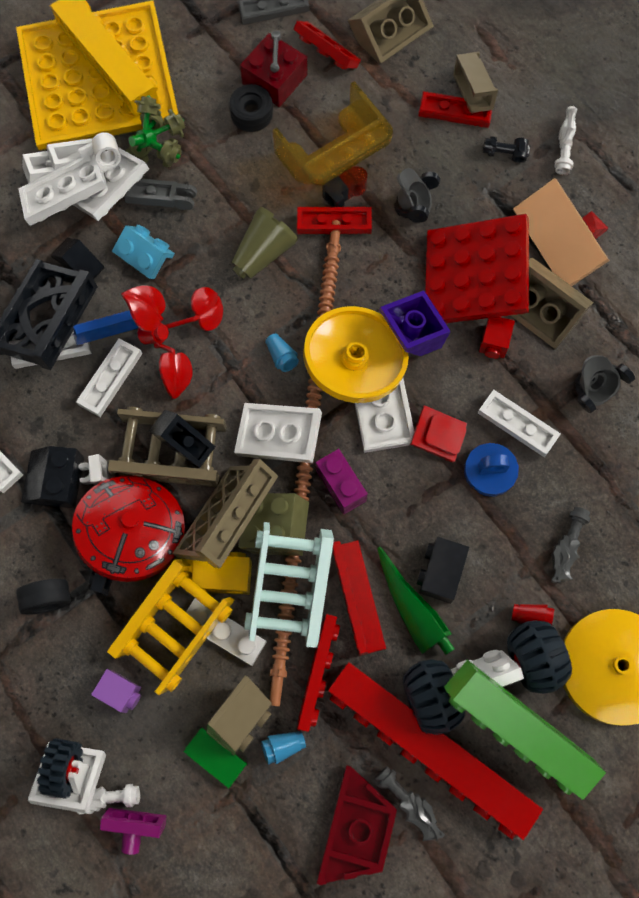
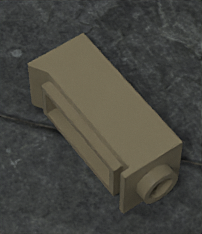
M480 52L458 54L453 76L470 113L493 110L498 89L494 87L482 60L479 59Z

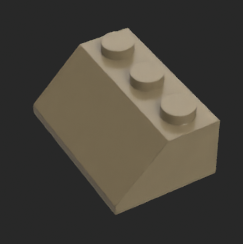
M376 0L348 20L357 42L379 64L434 27L423 0Z
M532 257L529 259V313L511 316L556 349L579 323L594 302Z

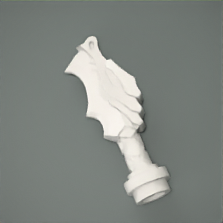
M574 106L567 107L566 119L559 132V148L562 150L560 153L561 157L555 161L554 167L556 173L561 175L569 174L573 168V161L569 157L573 145L572 138L576 131L575 115L577 108Z
M126 784L123 790L106 791L102 786L95 789L88 814L99 811L101 808L105 809L107 804L114 802H123L127 808L139 804V786Z

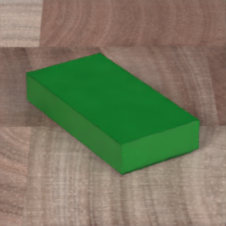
M201 727L183 751L227 788L232 786L248 764L235 754L234 756L210 737L207 734V730Z

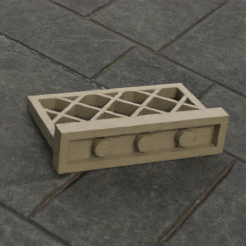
M254 459L250 466H230L172 554L178 559L205 561L214 568H221L278 478V475L261 459Z

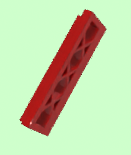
M340 541L333 542L332 552L358 655L362 656L386 650L359 541L341 544Z

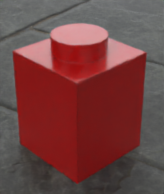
M503 317L488 318L479 352L493 359L504 358L509 348L515 320Z

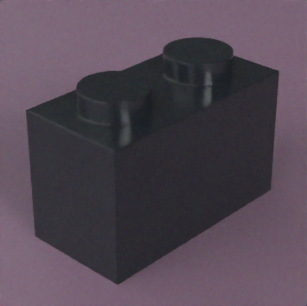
M438 536L434 544L429 543L424 557L429 560L426 570H420L416 585L421 586L419 594L451 604L455 599L470 547Z

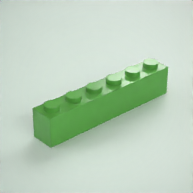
M468 659L444 686L451 697L448 701L455 709L461 713L466 710L472 714L470 718L483 730L488 727L494 731L492 735L505 747L508 744L515 747L514 752L526 763L530 760L536 764L535 768L545 778L550 779L551 776L557 780L556 784L566 794L571 795L573 792L583 800L606 774L593 757Z

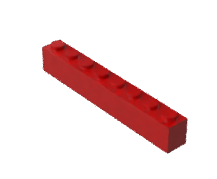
M348 662L328 690L332 694L329 699L342 710L346 706L355 712L353 718L366 728L371 724L379 730L376 736L389 746L393 742L403 749L400 754L412 764H415L418 760L427 768L424 773L434 781L439 783L443 779L451 786L448 791L462 802L465 798L473 802L475 806L472 810L487 821L492 817L499 822L500 825L497 829L511 840L515 836L522 840L526 838L544 809L445 734L423 732L418 725L415 715H413L412 709L350 662Z

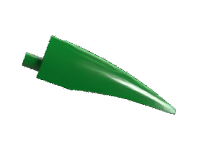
M378 547L380 562L390 593L404 624L420 652L424 654L436 645H439L445 655L455 650L448 639L452 633L442 618L405 580L382 547Z

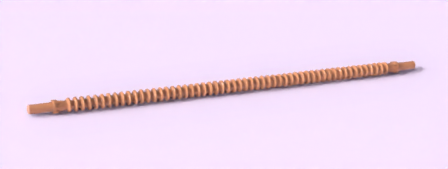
M334 220L332 225H341V222ZM338 230L330 232L329 242L326 243L328 255L324 258L326 263L323 265L325 269L322 271L324 276L322 277L323 283L320 290L322 296L319 297L321 303L318 304L320 309L317 311L319 316L316 320L334 308L331 303L334 302L333 296H335V291L333 290L336 289L334 283L337 282L336 276L338 272L336 270L339 268L337 265L339 258L337 256L341 251L339 244L340 231ZM310 378L308 383L311 385L307 387V390L310 392L306 394V397L309 398V400L305 401V404L308 405L306 408H318L321 406L319 400L322 399L320 393L323 390ZM314 461L313 463L299 462L300 465L297 466L299 473L296 474L298 480L295 481V485L298 487L294 489V492L309 501V498L306 496L310 494V490L307 488L311 486L308 480L312 479V475L309 473L313 471L310 465L314 464ZM289 555L285 558L287 565L298 566V563H301L299 556ZM283 576L285 578V581L282 582L284 589L280 592L297 594L295 587H298L296 579L299 578ZM282 604L278 607L281 610V613L277 614L280 619H294L292 611H295V607L293 605ZM276 630L275 633L278 634V638L274 639L277 642V646L273 647L276 654L272 655V658L275 660L269 675L272 676L269 701L272 703L271 706L280 707L283 678H287L285 663L286 660H289V657L286 656V653L290 652V648H287V645L291 643V640L288 637L292 635V632Z

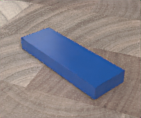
M130 310L74 325V340L76 345L138 329L139 327L134 322Z

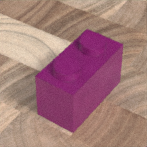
M340 449L316 461V471L343 515L367 501L368 493Z

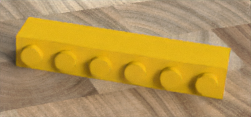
M58 0L50 5L57 24L135 117L140 114L137 112L138 105H136L135 100L141 101V96L146 97L149 95L151 98L156 99V103L159 102L156 93L158 87L153 78H147L140 63L137 60L134 62L131 59L128 49L124 45H119L111 29L107 30L104 27L102 19L97 13L93 14L91 12V8L86 0Z

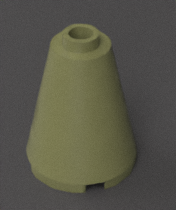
M261 206L256 211L231 261L234 265L232 270L242 279L246 276L250 279L298 241L296 234L283 221L279 222L273 217V213Z

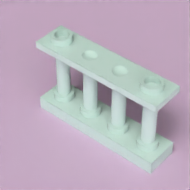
M264 522L263 531H257L255 548H260L252 613L246 612L244 630H249V641H255L257 628L301 633V636H305L306 647L318 648L334 541L332 530L320 529L319 538L314 537V540L269 535L270 523ZM269 546L311 551L313 555H317L315 565H310V567L266 563L267 548ZM264 574L308 579V582H313L311 592H306V595L262 590ZM260 601L304 606L305 609H309L307 619H302V621L258 617Z

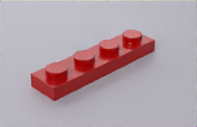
M326 614L323 618L318 648L315 650L296 729L309 732L310 726H316L319 716V710L315 709L317 697L323 698L326 681L322 680L324 669H330L333 659V653L329 652L331 641H337L340 625L336 624V616Z

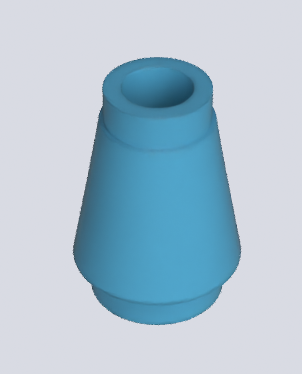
M275 333L267 337L265 343L275 367L282 372H288L295 368L299 362L297 358L298 353L278 334Z
M298 731L267 736L266 740L261 741V746L267 764L275 763L277 765L301 749L306 748V743L302 732Z

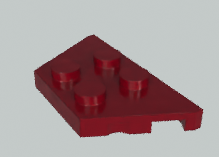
M346 765L317 879L318 885L383 872L397 809L349 765Z

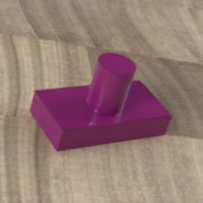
M109 807L101 818L100 830L123 833L121 852L134 855L139 853L141 836L160 838L166 826L167 815Z

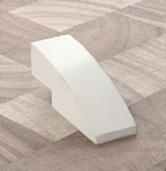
M93 138L47 144V151L23 154L22 168L28 183L81 158L82 155L79 152V148L91 143Z

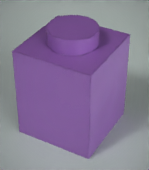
M106 669L91 695L119 712L127 713L129 709L133 710L139 702L141 694L138 692L141 687L115 671Z

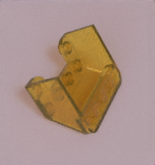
M355 81L350 83V105L339 113V124L346 133L312 154L307 155L299 144L289 143L278 128L273 129L275 154L296 181L311 185L326 184L391 143L393 136L391 124Z

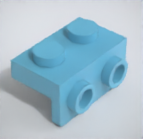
M125 225L112 252L149 279H155L165 259L173 258L175 253L168 249L169 245L166 242L151 237L149 235L150 231L141 225H136V227Z

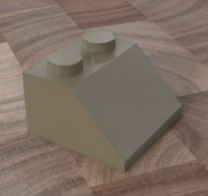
M245 675L207 724V734L234 756L238 750L244 752L254 739L250 734L256 726L262 728L272 714L268 710L272 703L252 680Z

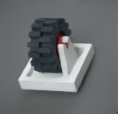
M54 738L53 741L48 742L44 750V756L41 757V764L38 768L28 801L35 805L88 814L105 761V752L83 748L79 742Z

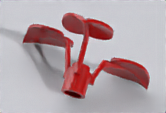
M152 286L130 288L121 295L129 307L134 322L139 327L138 338L142 344H154L155 349L161 348L169 352L163 353L160 356L159 372L169 396L172 399H176L190 384L193 370L186 354L182 352L175 354L174 348L162 344L168 338V329L198 320L202 330H214L218 327L223 317L222 301L218 293L211 288H198L194 291L191 298V307L196 315L169 324L160 323L163 321L161 314L164 312L166 304L161 292Z

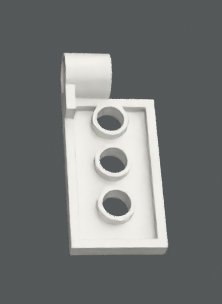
M109 133L97 134L91 143L79 148V152L82 155L81 158L18 189L24 219L30 226L44 221L47 217L59 211H64L69 206L81 200H86L90 196L108 188L103 172L114 168L121 160L119 148L113 135Z

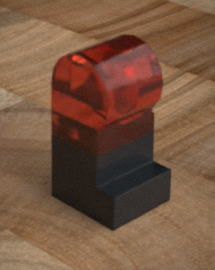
M354 166L322 185V197L330 207H345V201L353 196L362 195L366 191L368 179L366 170L362 167Z

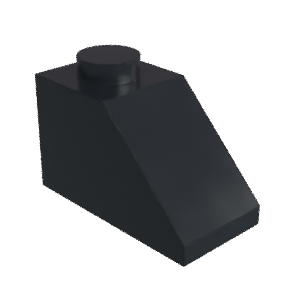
M164 410L149 429V432L166 446L198 468L202 466L216 447L178 414L168 410Z

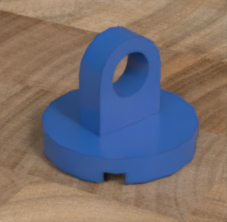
M486 443L479 445L470 452L465 462L464 474L471 488L473 487L483 496L495 497L506 493L513 487L518 478L519 466L516 457L508 448L500 444Z

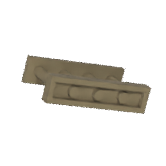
M138 407L118 409V416L122 422H127L121 457L118 458V461L109 460L108 472L113 477L138 476L157 482L217 487L220 476L217 470L211 467L214 450L200 468H187L185 464L186 459L178 453L175 454L174 463H171V466L161 465L158 462L161 441L152 434L148 460H145L144 463L134 462L132 456L137 425H153L162 413L143 411ZM206 414L205 417L179 415L193 428L206 430L205 438L212 444H215L216 431L226 432L227 429L225 420L221 419L218 415Z

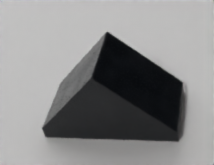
M67 237L51 254V257L65 268L78 272L80 269L88 271L93 279L105 268L80 239Z

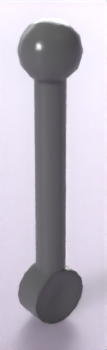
M279 31L271 33L274 41L273 63L270 65V70L274 73L278 72L280 68L277 63L278 41L281 40V33Z

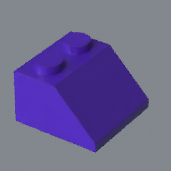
M424 290L381 306L379 309L405 352L423 356L442 348L451 332Z

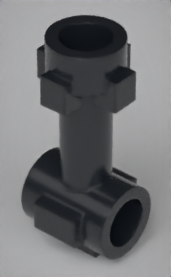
M491 136L490 138H485L483 153L493 157L495 152L512 154L514 162L522 163L529 157L530 145H528L529 141L526 138H516L514 144L497 142V137Z

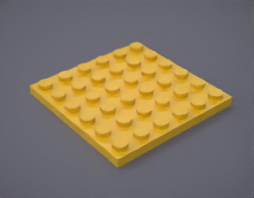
M154 1L92 12L100 16L107 30L111 29L119 45H124L128 49L131 59L134 62L137 60L140 63L147 78L152 77L157 84L158 90L156 93L159 100L157 104L161 106L159 110L163 120L164 117L169 115V109H172L173 113L177 115L178 109ZM56 20L16 27L35 142L39 151L47 149V144L91 139L99 133H109L114 136L143 129L140 120L142 113L136 117L57 24Z

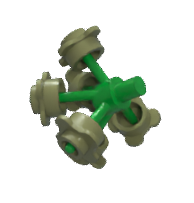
M149 95L146 97L141 96V101L135 100V103L138 105L137 112L142 113L140 120L143 129L138 130L136 135L129 137L130 145L125 151L147 163L149 160L148 153L154 148L157 150V157L163 160V166L171 167L181 156V145L174 138L158 143L156 142V135L168 130L172 137L179 134L183 138L184 119H182L180 114L175 115L172 109H169V115L164 117L163 120L159 110L161 106L156 103V99L151 98Z

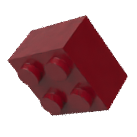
M268 33L240 64L243 85L254 84L266 89L272 98V103L280 107L308 75L307 56L280 40L278 41L277 60L280 68L278 72H272L270 65L273 63L274 40L271 37V33Z

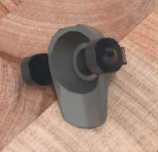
M412 168L403 169L397 175L401 189L396 197L394 209L403 218H408L415 223L425 222L432 207V197L429 190L437 188L441 179L435 172H426L419 177Z
M594 355L587 358L582 366V373L575 379L579 404L585 411L592 413L596 410V406L604 404L615 396L620 388L621 380L628 384L634 381L635 376L633 372L624 364L612 365L602 355Z

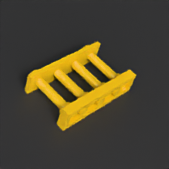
M176 559L171 563L107 651L115 659L131 655L162 681L155 690V693L158 695L168 690L172 692L182 680L179 675L219 621L223 623L233 611L230 606L235 601L233 598L228 597L219 603L189 579L187 571L191 565L184 559ZM175 587H182L213 612L204 625H201L172 601L170 594ZM159 609L167 611L196 635L187 648L183 647L155 624L156 620L153 617ZM142 632H148L179 658L170 671L138 646L139 642L136 640Z

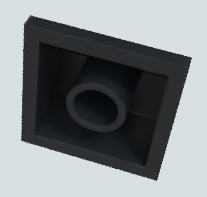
M47 446L32 450L21 502L24 504L75 509L80 485L79 478H81L82 470L78 468V465L84 463L85 457L76 448Z

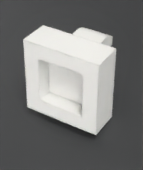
M99 454L88 456L89 463L84 462L78 465V468L82 471L89 470L87 477L79 478L80 482L85 485L92 483L97 485L109 479L107 460Z

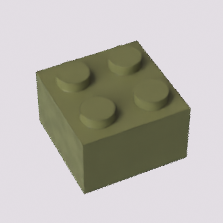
M267 493L240 536L238 547L252 554H260V548H255L257 531H263L264 522L270 523L269 535L305 539L309 502L295 493ZM268 546L267 555L303 556V550Z

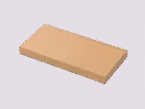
M556 178L513 208L516 215L527 214L531 239L551 271L569 285L573 286L609 261Z

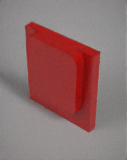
M424 405L410 445L450 462H455L465 437L467 423Z

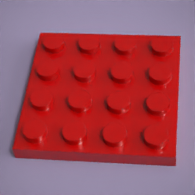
M527 214L427 230L425 293L445 323L529 313V218Z

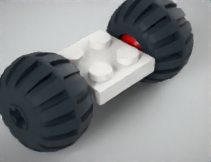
M527 621L516 627L507 638L509 656L503 650H491L479 659L469 660L502 687L520 680L528 691L539 694L557 691L567 683L572 675V664L566 645L556 628L545 621ZM424 660L410 667L404 674L403 687L409 706L413 710V715H415L418 725L423 732L429 734L448 733L463 721L465 711L461 713L449 703L448 700L451 697L444 686L466 660L458 663L452 669L443 661Z

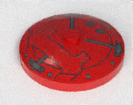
M138 476L113 477L92 487L79 501L72 521L73 542L83 562L99 575L122 582L145 580L166 569L176 558L172 553L185 533L183 512L175 497L157 482Z

